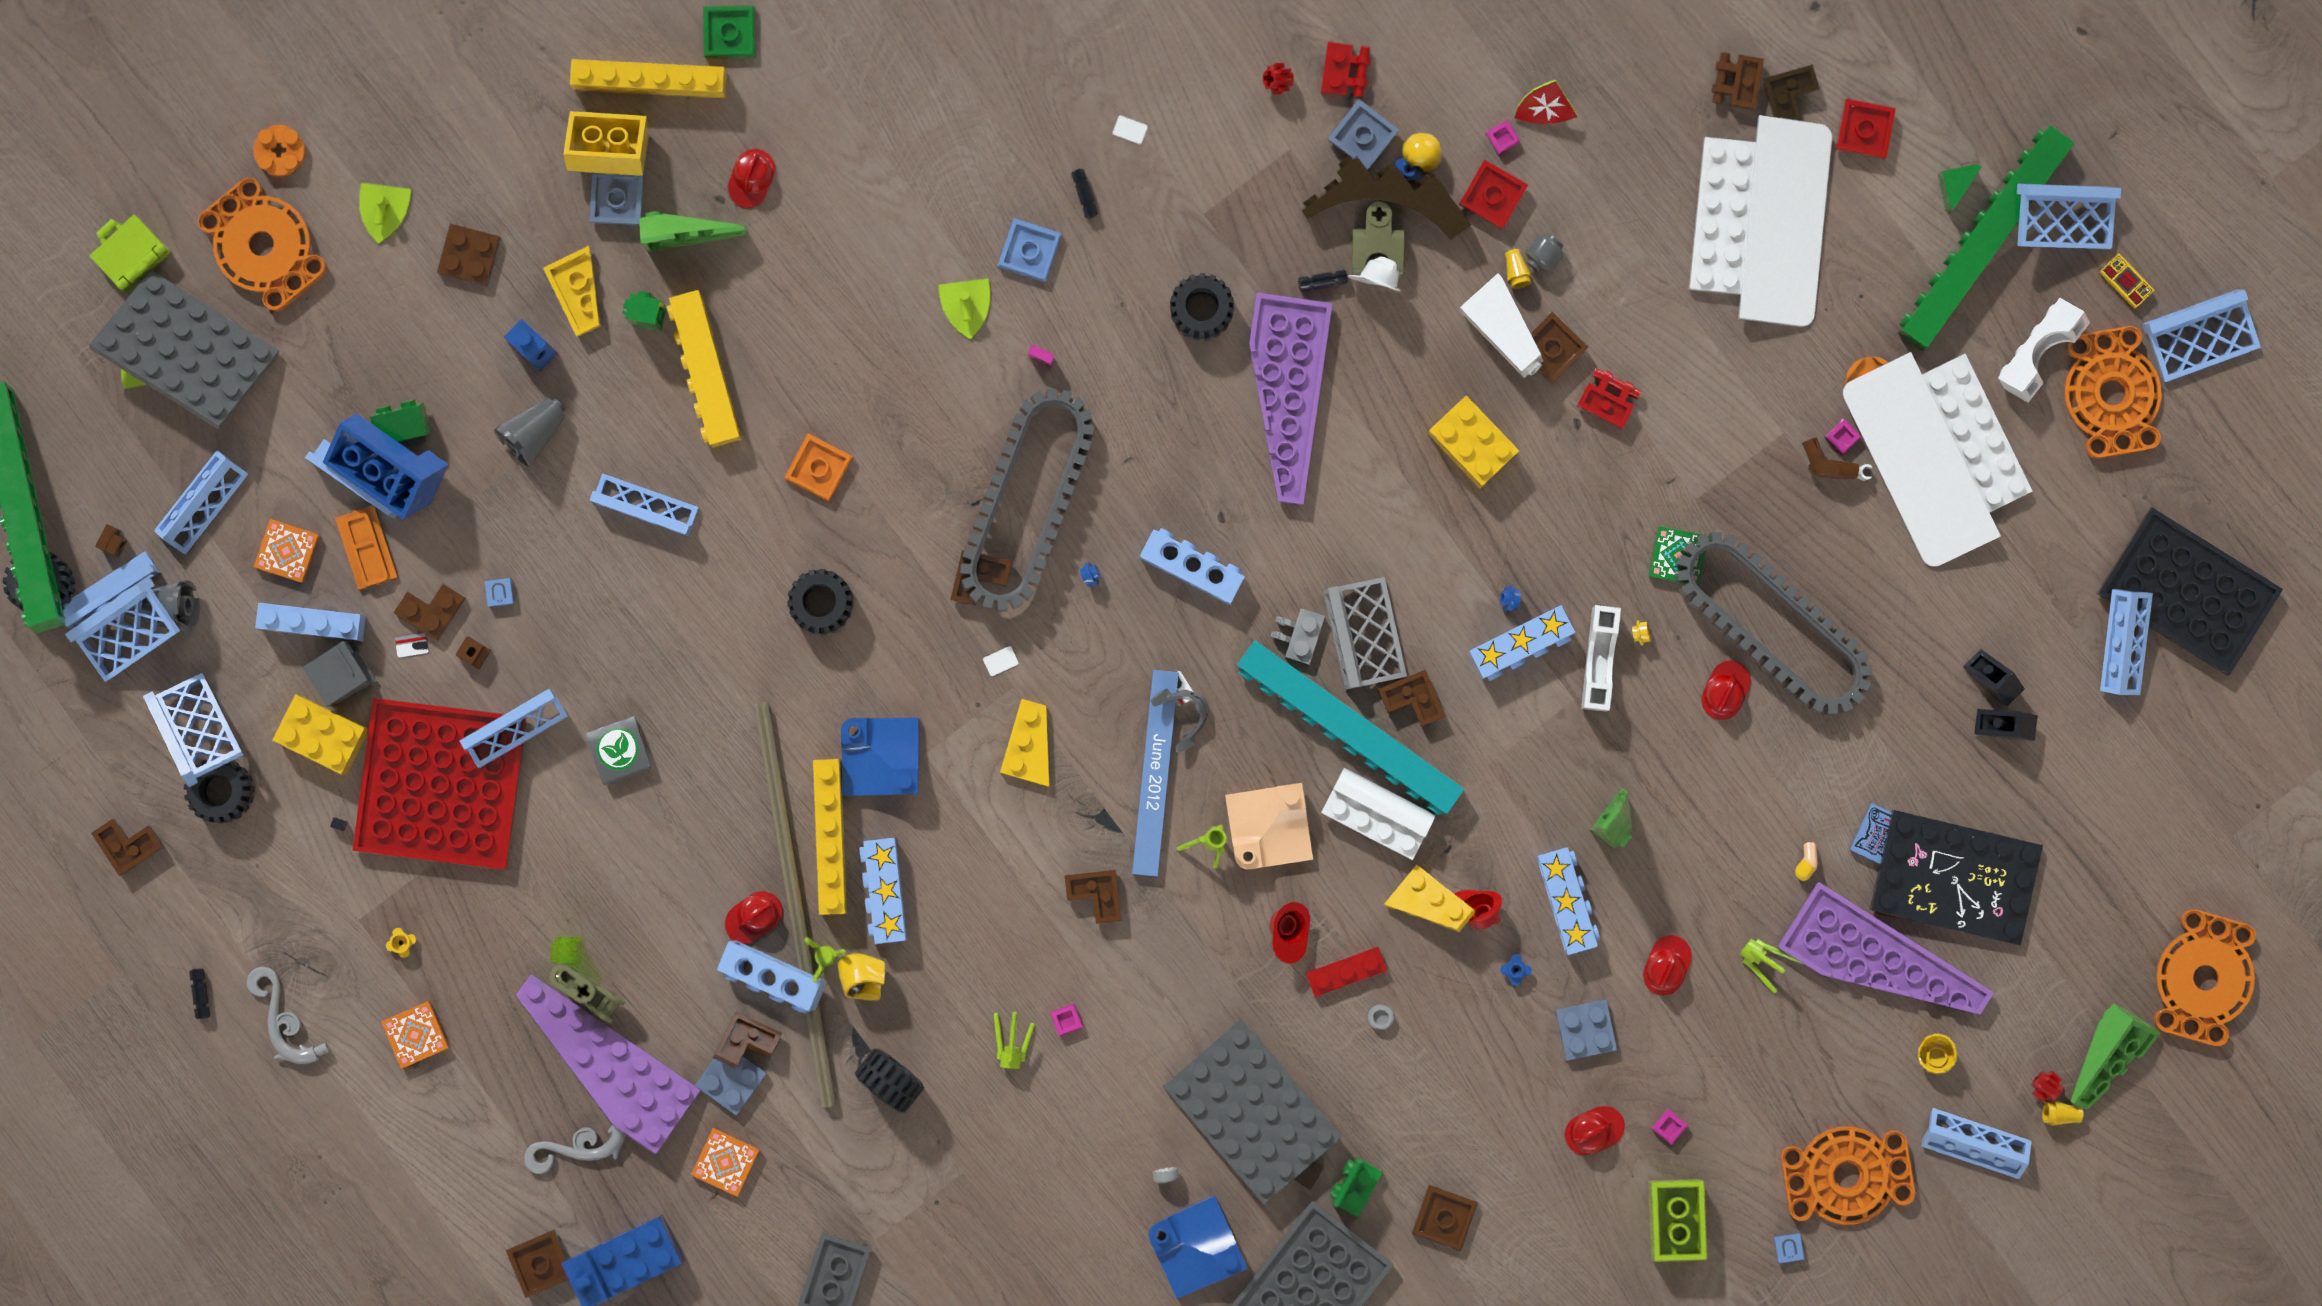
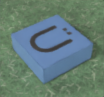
M511 578L485 581L488 607L514 604Z
M1800 1233L1773 1237L1778 1263L1804 1259Z

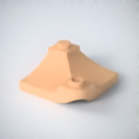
M1302 783L1225 795L1236 863L1241 868L1256 869L1313 860ZM1247 851L1253 855V859L1249 862L1243 859V854Z

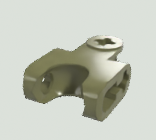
M1377 201L1372 203L1366 211L1365 229L1352 230L1351 273L1352 275L1360 276L1365 268L1367 259L1371 256L1379 255L1396 262V269L1399 271L1398 279H1401L1404 271V230H1392L1391 208L1385 202ZM1376 210H1380V213L1385 215L1381 221H1376V217L1372 216Z
M559 964L550 973V982L575 1001L588 1007L594 1014L608 1023H612L614 1020L611 1016L619 1005L623 1006L626 1002L572 964ZM565 971L570 974L568 982H565L563 979ZM589 986L587 991L590 993V995H584L586 991L583 989V987Z

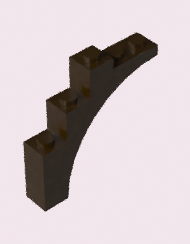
M1350 155L1338 163L1340 168L1337 170V173L1341 180L1338 182L1334 179L1323 187L1325 189L1323 194L1318 197L1316 194L1312 195L1303 202L1305 207L1302 208L1303 214L1309 219L1322 210L1343 202L1363 199L1384 200L1404 205L1421 213L1436 224L1450 241L1471 226L1469 220L1435 174L1431 177L1426 174L1416 182L1417 187L1413 189L1397 165H1394L1392 168L1390 165L1382 168L1377 172L1379 177L1375 180L1358 156L1352 158Z

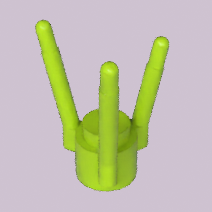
M1222 825L1212 826L1211 830L1206 832L1204 836L1182 844L1176 849L1177 851H1182L1198 844H1203L1208 850L1216 851L1213 868L1216 869L1222 853L1225 851L1223 845L1227 837Z
M805 938L804 941L816 950L815 960L819 964V968L812 981L817 982L825 967L832 965L836 957L845 954L846 951L844 949L835 951L830 946L821 947L811 939Z
M1751 938L1739 954L1744 957L1742 962L1751 968L1772 993H1776L1777 989L1753 962L1759 964L1762 960L1779 972L1785 973L1784 968L1765 956L1767 953L1765 950L1789 960L1802 963L1784 951L1765 944L1760 939L1754 941Z
M1013 1012L1009 1046H1004L1003 1050L999 1015L994 1013L997 1059H1000V1067L1020 1069L1021 1062H1025L1026 1051L1035 1024H1030L1019 1052L1020 1047H1015L1017 1012Z

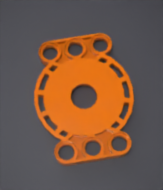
M244 178L200 214L198 225L207 234H214L213 252L217 265L223 274L231 282L245 290L264 292L262 297L264 305L271 311H281L326 274L327 264L318 255H309L311 249L310 234L307 224L300 213L290 204L278 198L262 196L263 189L261 184L254 178ZM254 183L257 187L256 193L250 197L245 196L243 192L245 185ZM229 199L237 202V208L232 213H227L224 210V203ZM270 201L279 203L285 207L282 210H280L277 207L270 206ZM290 210L297 216L300 221L299 224H296L289 216ZM211 215L217 218V225L213 229H207L204 225L205 219ZM302 230H304L305 234V245H303V238L301 235ZM258 232L269 233L274 241L273 249L265 256L255 255L250 249L251 238ZM218 243L222 244V251L224 254L223 259H221L219 255ZM313 260H318L321 263V270L316 274L308 271V264ZM224 265H229L231 270L236 273L234 278L227 272ZM294 276L300 277L302 282L297 290H291L288 286L290 278ZM245 279L255 283L254 287L240 283V281ZM272 293H280L282 296L281 303L278 306H271L268 300L269 296Z
M2126 326L2081 334L2077 340L2083 341L2086 345L2085 352L2082 354L2076 353L2072 348L2073 343L2068 342L2066 350L2077 361L2072 365L2066 376L2064 402L2068 414L2074 423L2091 436L2085 444L2086 453L2094 459L2155 448L2161 440V435L2155 427L2149 424L2154 420L2160 407L2162 398L2161 383L2158 373L2151 362L2140 352L2134 350L2142 341L2140 330L2134 326ZM2126 331L2135 334L2136 341L2133 345L2124 343L2123 334ZM2100 336H2107L2110 339L2111 345L2108 349H2101L2098 346L2097 340ZM2140 360L2148 367L2150 373L2148 372L2146 367L2140 362ZM2081 361L2086 363L2084 366L2079 365ZM2074 371H2076L2078 374L2074 385L2070 386L2071 377ZM2152 377L2156 385V393H2154V384L2152 381ZM2116 381L2123 386L2124 398L2119 404L2110 405L2102 399L2101 388L2105 382ZM2069 392H2073V401L2075 404L2074 408H2072L2070 403ZM2153 400H2156L2154 410L2150 414L2149 411L2152 407ZM2076 412L2088 423L2086 426L2079 421L2075 415ZM2092 427L2098 429V431L2094 432L2091 429ZM2144 431H2149L2154 435L2152 445H2146L2142 442L2141 435ZM2124 435L2129 439L2127 449H2120L2117 446L2116 439L2118 436ZM2094 440L2103 442L2104 451L2101 454L2092 451L2091 443Z
M2187 910L2180 917L2181 927L2186 933L2179 935L2168 944L2157 963L2156 985L2160 998L2166 1008L2160 1009L2155 1013L2153 1023L2162 1032L2211 1046H2221L2229 1038V1032L2224 1023L2231 1021L2243 1011L2249 1003L2254 990V967L2244 947L2254 943L2256 933L2252 926L2200 910ZM2190 914H2196L2200 920L2199 925L2194 929L2190 928L2186 922ZM2215 921L2222 922L2225 927L2224 932L2219 936L2213 934L2211 926ZM2240 928H2245L2249 932V939L2244 943L2239 942L2236 938V933ZM2188 936H2190V937L2192 938V939L2189 940V941H2188L2187 938H2186V937H2188ZM2180 941L2181 945L2170 954L2169 951ZM2239 949L2242 954L2238 955L2235 950ZM2165 958H2166L2167 961H2166V964H2165V966H2164V973L2161 974V973H2162V965H2163V963H2164V961H2165ZM2244 959L2248 966L2249 976L2245 975V968L2242 963ZM2203 965L2212 967L2217 973L2216 985L2207 991L2199 989L2193 980L2195 970ZM2161 980L2164 981V988H2165L2166 993H2167L2166 996H2165L2164 991H2163V989H2162V982H2161ZM2249 981L2248 991L2244 998L2242 994L2245 989V982ZM2237 1002H2240L2241 1005L2238 1007V1009L2230 1015L2228 1011L2231 1010L2237 1004ZM2163 1013H2169L2173 1018L2171 1026L2167 1028L2162 1027L2159 1022L2160 1016ZM2222 1015L2224 1019L2219 1020L2217 1016ZM2189 1020L2195 1021L2198 1026L2196 1033L2192 1035L2187 1034L2184 1029L2185 1023ZM2214 1027H2218L2222 1031V1038L2218 1042L2212 1041L2209 1037V1032Z
M1839 1126L1817 1135L1806 1146L1804 1152L1795 1146L1785 1147L1781 1151L1780 1162L1788 1211L1792 1218L1798 1221L1808 1220L1814 1211L1817 1215L1830 1222L1842 1225L1858 1224L1878 1215L1887 1206L1890 1199L1899 1205H1908L1915 1198L1907 1140L1903 1133L1899 1131H1888L1880 1140L1877 1136L1864 1129L1852 1126ZM1848 1131V1135L1833 1137L1832 1133ZM1855 1131L1869 1136L1870 1139L1866 1141L1863 1138L1855 1137ZM1891 1135H1898L1900 1137L1901 1145L1898 1149L1892 1150L1888 1147L1887 1140ZM1826 1136L1828 1140L1815 1149L1813 1146ZM1875 1142L1879 1144L1878 1148L1874 1146ZM1791 1150H1795L1799 1154V1161L1795 1165H1789L1785 1160L1786 1154ZM1809 1151L1813 1153L1810 1159L1807 1157ZM1897 1160H1901L1905 1164V1171L1901 1175H1895L1891 1169L1892 1164ZM1851 1163L1858 1169L1859 1179L1854 1186L1843 1188L1837 1184L1835 1171L1840 1164ZM1794 1176H1800L1804 1182L1803 1187L1798 1191L1792 1190L1789 1185L1791 1178ZM1901 1186L1909 1189V1197L1904 1201H1900L1896 1197V1190ZM1886 1192L1887 1196L1885 1197V1199H1883L1882 1197ZM1797 1202H1805L1808 1211L1804 1216H1797L1794 1213V1206ZM1817 1202L1821 1205L1819 1209L1816 1208ZM1878 1203H1881V1205L1875 1211L1868 1215L1867 1211L1874 1208ZM1828 1210L1840 1215V1218H1831L1823 1213ZM1862 1215V1218L1846 1220L1847 1216Z

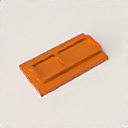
M374 505L354 510L351 513L335 518L359 591L398 578Z

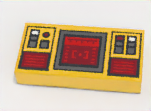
M2120 254L2116 255L2099 271L2134 309L2154 291Z

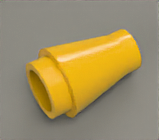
M1513 249L1507 251L1505 257L1508 283L1511 284L1513 289L1530 285L1532 274L1522 258L1520 250Z
M2058 1101L2046 1102L2043 1105L2042 1118L2050 1126L2081 1123L2083 1120V1109Z

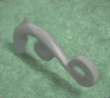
M259 967L252 970L246 981L250 993L259 997L268 996L269 992L263 991L259 987V980L263 977H268L273 984L267 1023L270 1040L275 1050L279 1053L274 1056V1059L296 1064H309L330 1052L326 1042L317 1047L311 1046L309 1048L299 1045L300 1049H295L284 1041L280 1033L281 1025H287L283 1034L293 1036L299 1033L301 1020L293 1012H284L278 1015L280 983L276 972L267 967Z
M612 1125L608 1130V1133L612 1132V1135L604 1145L595 1149H587L584 1143L589 1141L591 1146H594L598 1136L591 1127H584L579 1129L573 1136L574 1148L552 1142H536L526 1149L524 1163L526 1168L532 1173L544 1174L548 1172L554 1163V1156L549 1154L546 1162L539 1163L535 1158V1153L539 1149L552 1150L577 1160H600L613 1154L616 1160L627 1135Z

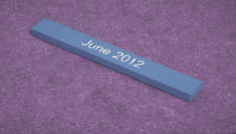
M1153 670L1132 874L1158 877L1176 700L1165 702L1155 707L1152 705L1151 699L1158 692L1166 688L1170 693H1176L1179 672Z

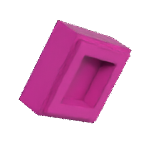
M1508 120L1485 133L1498 156L1521 142Z
M1031 345L1028 351V357L1052 367L1055 360L1054 354L1035 345Z
M1842 419L1824 438L1841 455H1844L1862 436L1845 419Z
M1074 1003L1050 1012L1059 1037L1083 1028Z
M1667 1108L1651 1129L1670 1145H1673L1688 1125Z

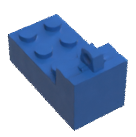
M357 413L339 423L322 462L403 520L431 504L449 465L429 450L419 456L415 455Z
M661 1215L566 1260L562 1265L580 1305L595 1306L612 1296L682 1264L684 1260L664 1216Z

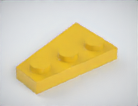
M590 246L544 267L543 269L575 335L579 337L600 327Z
M1021 699L1000 773L1050 787L1047 708L1045 705Z
M1418 865L1412 869L1384 904L1386 907L1406 912L1409 915L1429 920L1432 923L1458 932L1462 930L1476 913L1474 909Z

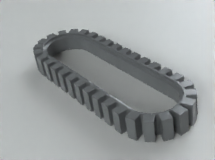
M1057 388L1047 389L1046 399H1044L1041 391L1031 396L1032 403L1026 399L1021 405L1019 411L1026 415V417L1016 413L1012 426L1021 430L1010 429L1007 441L1015 443V446L1005 443L1001 455L1010 459L1007 461L999 458L995 470L1004 473V475L993 474L990 485L997 487L998 491L988 487L984 500L993 504L991 506L982 503L979 515L987 517V520L977 517L973 529L982 532L981 536L971 532L967 544L976 547V549L965 548L962 559L971 563L961 564L960 576H969V578L961 581L964 592L974 588V591L968 598L975 604L981 598H984L981 608L990 611L993 603H996L997 612H1007V602L1010 603L1014 610L1023 604L1020 596L1028 601L1033 595L1034 590L1027 585L1030 584L1035 587L1039 585L1042 576L1033 573V570L1043 572L1047 560L1039 558V554L1049 557L1053 546L1044 543V541L1048 540L1054 543L1058 531L1050 528V525L1060 528L1064 516L1055 512L1058 510L1065 513L1070 502L1062 499L1061 496L1071 498L1075 486L1066 482L1067 480L1073 483L1077 482L1081 471L1073 469L1072 466L1082 469L1086 456L1078 454V451L1087 454L1092 443L1083 439V437L1092 438L1094 425H1086V423L1092 420L1089 409L1079 412L1085 403L1079 397L1070 403L1072 393L1063 390L1061 397L1057 398ZM1043 408H1062L1069 412L1075 420L1077 427L1076 440L1023 581L1011 593L1004 595L992 594L982 587L976 574L977 562L1032 418Z
M1711 532L1708 534L1709 540L1707 535L1703 534L1693 539L1695 544L1689 542L1681 551L1687 556H1678L1675 566L1684 568V570L1674 572L1675 582L1685 581L1686 583L1678 588L1682 597L1690 593L1693 594V597L1688 601V604L1693 609H1697L1703 604L1705 607L1699 614L1706 620L1711 619L1715 614L1717 618L1711 625L1717 630H1722L1727 625L1729 629L1723 635L1729 641H1733L1739 636L1741 639L1735 646L1742 652L1747 651L1749 647L1753 648L1747 657L1753 662H1758L1763 657L1765 660L1759 667L1765 673H1770L1775 668L1777 671L1771 678L1778 684L1783 683L1787 679L1788 682L1783 689L1789 694H1794L1799 689L1801 692L1796 696L1795 700L1801 705H1806L1812 700L1809 710L1821 713L1824 708V714H1838V709L1840 713L1853 709L1851 702L1854 705L1861 703L1865 696L1858 690L1869 691L1871 681L1863 679V676L1872 675L1871 665L1861 666L1862 662L1869 659L1864 650L1857 653L1853 652L1859 645L1858 642L1853 638H1848L1843 643L1841 640L1847 633L1841 627L1835 628L1831 632L1829 629L1835 622L1828 616L1823 617L1821 621L1817 620L1823 613L1817 606H1812L1807 611L1805 608L1811 601L1805 595L1799 596L1795 600L1793 597L1799 590L1793 584L1783 589L1782 585L1787 581L1784 576L1777 574L1771 579L1769 576L1775 568L1769 563L1759 568L1757 565L1763 558L1757 552L1752 553L1748 558L1746 553L1751 547L1747 543L1741 542L1737 547H1734L1738 537L1726 534L1722 540V532ZM1713 548L1723 550L1734 557L1845 656L1851 664L1853 672L1852 683L1849 689L1840 697L1833 699L1825 698L1812 690L1698 587L1693 576L1694 563L1698 556L1705 550Z

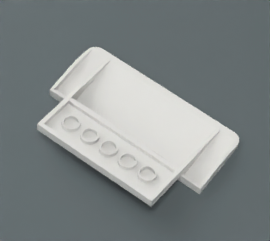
M1759 115L1756 142L1704 138L1689 290L1741 295L1738 319L1791 326H1806L1813 321L1832 134L1827 126Z
M1910 352L1848 382L1844 386L1843 398L1922 560L1927 565L1939 566L2001 537L1990 512L2032 492V489L1966 354L1921 374Z

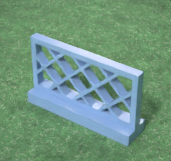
M2017 184V194H2021L2017 246L2112 249L2116 198H2121V188ZM2029 200H2035L2041 207L2034 216L2028 211ZM2058 201L2064 209L2055 217L2049 208ZM2078 202H2081L2087 210L2078 218L2072 211V208ZM2101 203H2107L2106 214L2100 218L2094 210ZM2046 213L2051 222L2042 229L2037 220ZM2068 213L2074 223L2065 230L2059 221ZM2091 214L2097 223L2088 231L2082 222ZM2033 225L2039 234L2033 241H2026L2027 230ZM2056 226L2062 235L2055 242H2052L2047 233ZM2079 227L2084 236L2076 243L2070 234ZM2100 227L2105 232L2104 243H2097L2092 236Z
M2234 290L2142 324L2145 334H2148L2163 382L2261 348L2246 303L2248 297L2245 290ZM2238 307L2241 308L2243 314L2239 325L2227 320L2232 309ZM2225 312L2223 317L2219 316V314ZM2210 317L2221 320L2215 334L2204 329ZM2201 321L2199 326L2194 324L2196 322ZM2225 323L2237 328L2231 341L2219 336ZM2188 325L2197 329L2191 342L2180 337L2183 328ZM2241 331L2249 334L2252 345L2241 347L2235 344ZM2201 332L2213 337L2207 350L2195 345ZM2163 334L2173 337L2167 351L2159 347L2156 337ZM2217 339L2229 344L2224 355L2218 356L2211 352ZM2178 340L2189 345L2184 358L2172 354ZM2193 348L2205 353L2201 363L2196 365L2187 361ZM2169 357L2181 361L2177 372L2168 375L2165 365ZM2185 364L2191 366V367H2188V368H2185V369H2184Z
M149 577L131 587L65 634L70 642L77 641L105 682L180 631L151 588L155 585ZM147 598L151 603L152 613L141 610L143 599ZM125 612L135 614L134 625L124 623ZM141 616L151 619L150 630L140 627ZM157 620L164 622L170 632L167 634L156 632ZM107 624L117 627L116 638L106 635ZM123 629L133 631V642L122 640ZM139 633L150 636L149 646L139 644ZM89 637L99 639V649H92L86 639ZM105 641L116 644L115 655L104 652ZM122 646L132 648L131 659L121 656ZM104 658L114 660V668L110 673L103 665Z
M203 673L157 695L151 692L143 696L188 787L198 783L196 778L243 755ZM202 683L203 689L200 696L189 694L191 687ZM173 696L180 697L176 708L166 706L164 700ZM186 699L197 702L193 712L181 710ZM203 703L213 706L209 716L198 714ZM179 715L190 717L185 728L175 725ZM195 719L207 721L202 732L191 729ZM212 723L223 726L219 736L208 734ZM189 734L200 737L195 748L185 745ZM205 739L216 741L212 752L201 749ZM222 743L230 744L234 748L233 751L225 755L218 753ZM198 754L209 757L207 764L196 768L194 763Z

